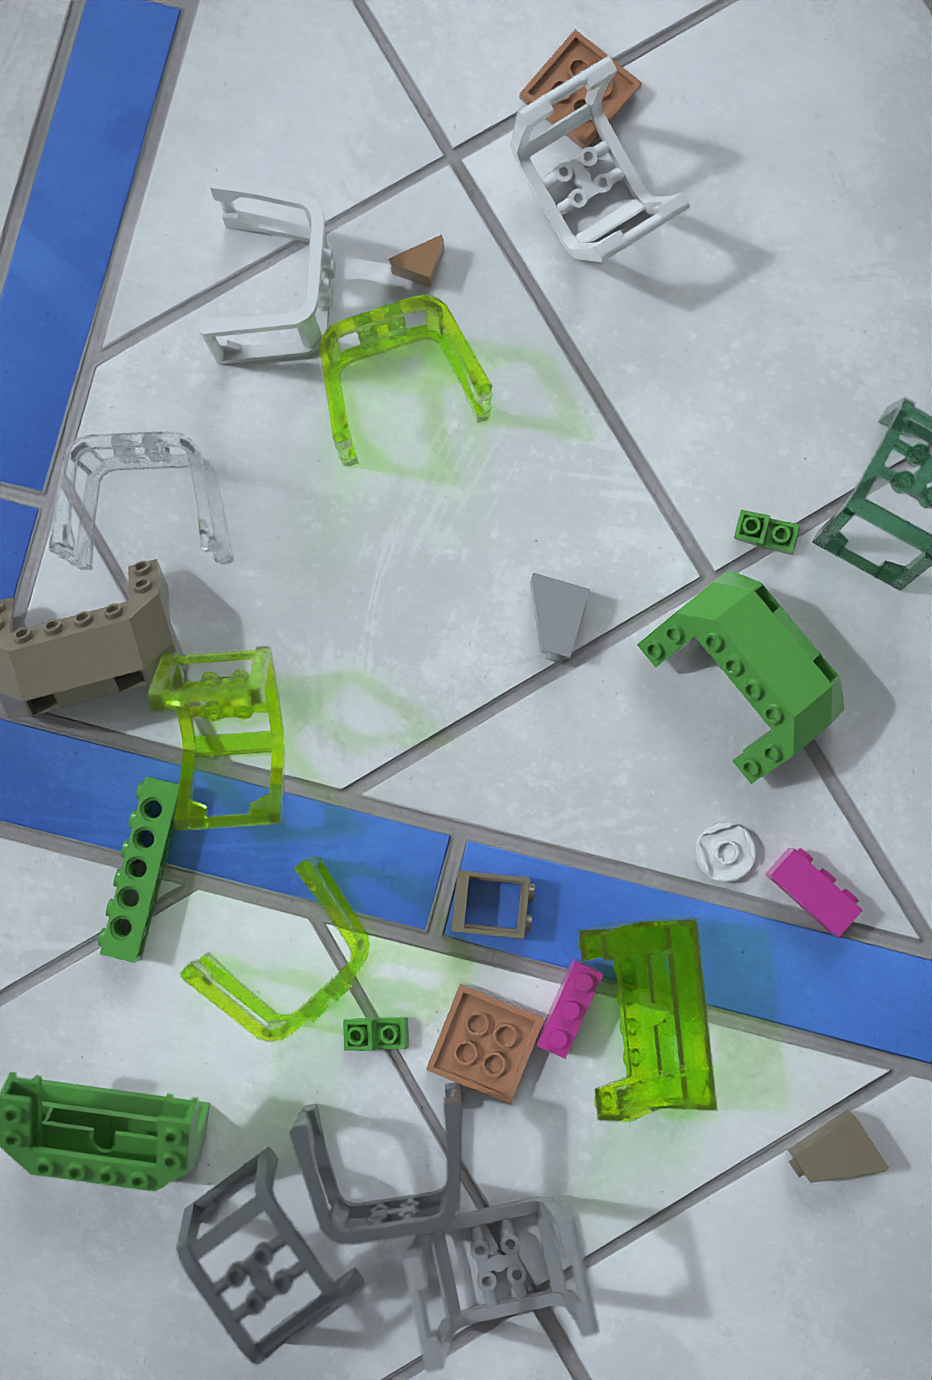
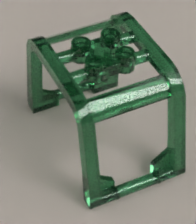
M905 396L887 406L882 413L878 423L888 427L862 477L846 503L817 531L812 540L813 544L899 591L932 566V534L866 499L877 477H880L891 484L894 492L898 494L905 493L918 500L923 508H932V486L927 487L932 482V454H930V449L922 443L912 446L899 439L900 435L904 436L909 432L932 445V416L916 408V402ZM894 450L905 456V460L910 466H920V469L914 474L906 470L897 473L884 464L891 451ZM856 515L922 551V553L906 566L886 560L878 566L845 548L844 546H846L848 539L840 530Z

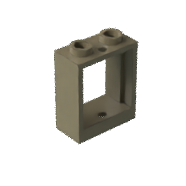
M458 869L451 931L524 939L525 932L531 931L532 914H527L528 902L534 901L535 884H530V877ZM469 879L521 884L516 928L465 923Z

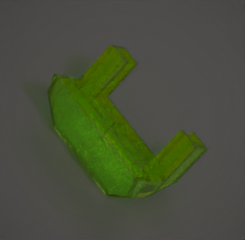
M695 916L612 922L579 930L578 947L581 951L582 961H590L602 957L603 961H614L613 967L618 987L617 1002L620 1006L621 1016L620 1032L623 1036L624 1045L623 1062L626 1066L627 1075L595 1088L594 1105L597 1109L598 1121L632 1122L662 1108L718 1111L697 918Z

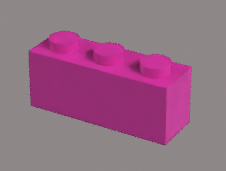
M788 848L765 875L831 935L840 937L863 911L856 904L859 901L858 898L849 890L844 889L841 891L833 884L836 879L824 868L819 871L812 865L811 862L814 859L802 848L798 850Z
M574 958L572 959L536 1039L538 1047L566 1059L603 977V973L600 970Z

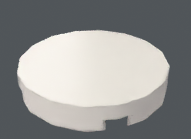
M730 822L715 823L706 828L698 838L695 848L696 860L701 870L710 878L722 882L737 881L746 876L756 858L755 842L750 833L741 826Z

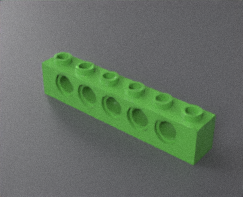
M146 776L144 782L140 781L136 791V799H139L137 810L132 811L128 827L132 828L129 840L124 841L121 850V857L124 858L122 869L116 871L113 886L117 887L114 899L111 898L106 908V916L109 917L107 927L101 930L98 939V946H101L100 955L133 963L142 960L186 785ZM154 801L159 802L162 807V812L157 818L152 817L149 813V806ZM146 830L151 831L154 835V843L150 847H146L141 839L142 834ZM139 859L144 861L147 866V871L143 876L137 875L134 871V865ZM130 889L137 891L139 894V902L135 906L127 901V893ZM122 919H127L131 923L132 929L129 935L123 934L119 929V923Z

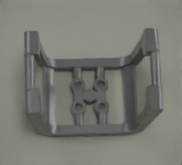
M456 1082L445 1084L446 1184L441 1189L433 1192L368 1202L351 1203L340 1194L325 1143L318 1105L310 1104L302 1108L290 1130V1137L320 1230L328 1239L339 1244L354 1245L426 1234L445 1228L455 1219L460 1208L463 1105L461 1084ZM441 1205L439 1213L421 1217V1209ZM369 1217L367 1218L368 1226L347 1228L349 1218Z
M267 1147L250 1161L244 1163L243 1166L184 1209L176 1247L180 1263L195 1288L237 1348L255 1365H260L289 1338L301 1329H304L305 1326L333 1305L338 1306L364 1283V1279L356 1267H353L334 1282L283 1211L273 1192L275 1170L279 1159L270 1147ZM247 1177L252 1182L256 1181V1196L197 1239L201 1223L218 1208L220 1203L218 1199ZM265 1211L279 1232V1235L270 1242L258 1243L251 1255L242 1261L233 1262L226 1274L213 1283L199 1260ZM288 1245L299 1261L289 1269L277 1270L273 1279H271L269 1270L266 1267L272 1262L274 1255ZM307 1272L322 1293L297 1312H293L256 1342L243 1326L241 1320L249 1314L259 1315L265 1309L267 1302L277 1295L287 1294L292 1288L293 1282ZM249 1276L250 1283L254 1289L248 1293L245 1302L232 1310L222 1296V1293L230 1287L239 1288Z

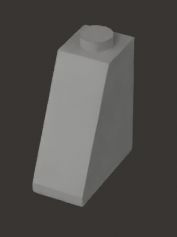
M533 573L530 585L540 652L546 654L545 659L553 662L562 663L563 659L569 661L590 589Z

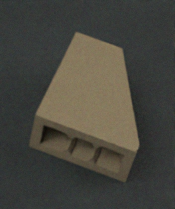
M845 1110L788 1149L793 1158L789 1161V1164L799 1178L804 1175L810 1183L884 1172L889 1169L855 1115L848 1110Z

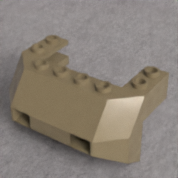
M157 559L140 561L128 566L129 601L119 604L113 603L104 608L89 612L83 611L74 616L59 620L53 619L37 626L28 628L22 615L14 617L15 601L13 597L4 600L0 599V702L9 718L34 716L150 685L184 672L188 668V663L170 622L168 585Z

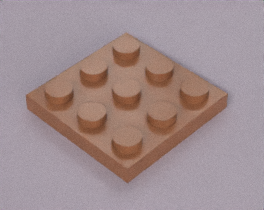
M575 29L520 92V99L529 105L608 55ZM613 59L612 61L618 71L610 81L602 99V107L609 123L614 120L638 92L642 84L641 81ZM583 86L552 105L554 111L546 120L553 125L586 104V87ZM590 119L565 136L583 149L590 147L599 137V134Z
M460 983L426 1070L511 1105L544 1017Z

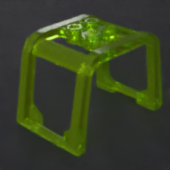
M429 295L412 296L340 320L331 325L323 334L319 349L331 430L338 456L344 466L357 464L358 459L348 424L340 379L342 371L353 362L425 339L435 341L440 345L457 377L476 422L480 423L490 418L492 384L448 306L437 297ZM425 311L426 325H418L406 329L405 325L407 323L404 316ZM357 332L360 345L341 352L338 340L346 335Z
M262 646L248 651L191 655L163 653L148 693L150 712L176 710L182 738V763L174 817L176 831L282 824L285 736L271 647ZM253 660L250 676L248 672L241 669L235 670L231 676L219 677L214 672H206L202 675L200 681L185 682L182 668L184 664ZM264 692H265V699H266V701H263V694H264ZM206 702L205 705L190 706V703ZM254 713H268L271 731L195 736L193 718L205 717L211 722H216L222 718L232 717L246 720ZM271 752L269 794L251 802L249 814L207 816V806L193 801L197 757Z
M318 856L306 858L294 870L326 911L350 948L351 957L350 961L297 1010L289 1014L277 1013L242 984L210 952L204 954L199 960L195 959L190 962L180 973L181 978L260 1040L268 1042L283 1040L296 1032L306 1021L310 1020L312 1023L316 1021L329 1007L327 1002L333 998L336 1002L352 986L349 982L355 977L368 958L370 950L369 935L323 860ZM216 983H218L221 987L227 990L230 994H232L235 998H237L245 1006L251 1009L254 1013H256L268 1024L264 1025L249 1011H247L243 1006H241L237 1001H235L231 996H229Z

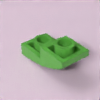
M741 510L734 539L765 549L793 555L800 524L772 519L770 515Z
M373 1017L343 1020L344 1051L409 1048L408 1017Z

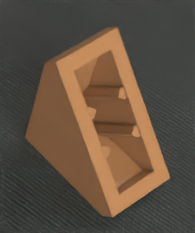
M442 234L389 258L391 273L431 288L444 253Z

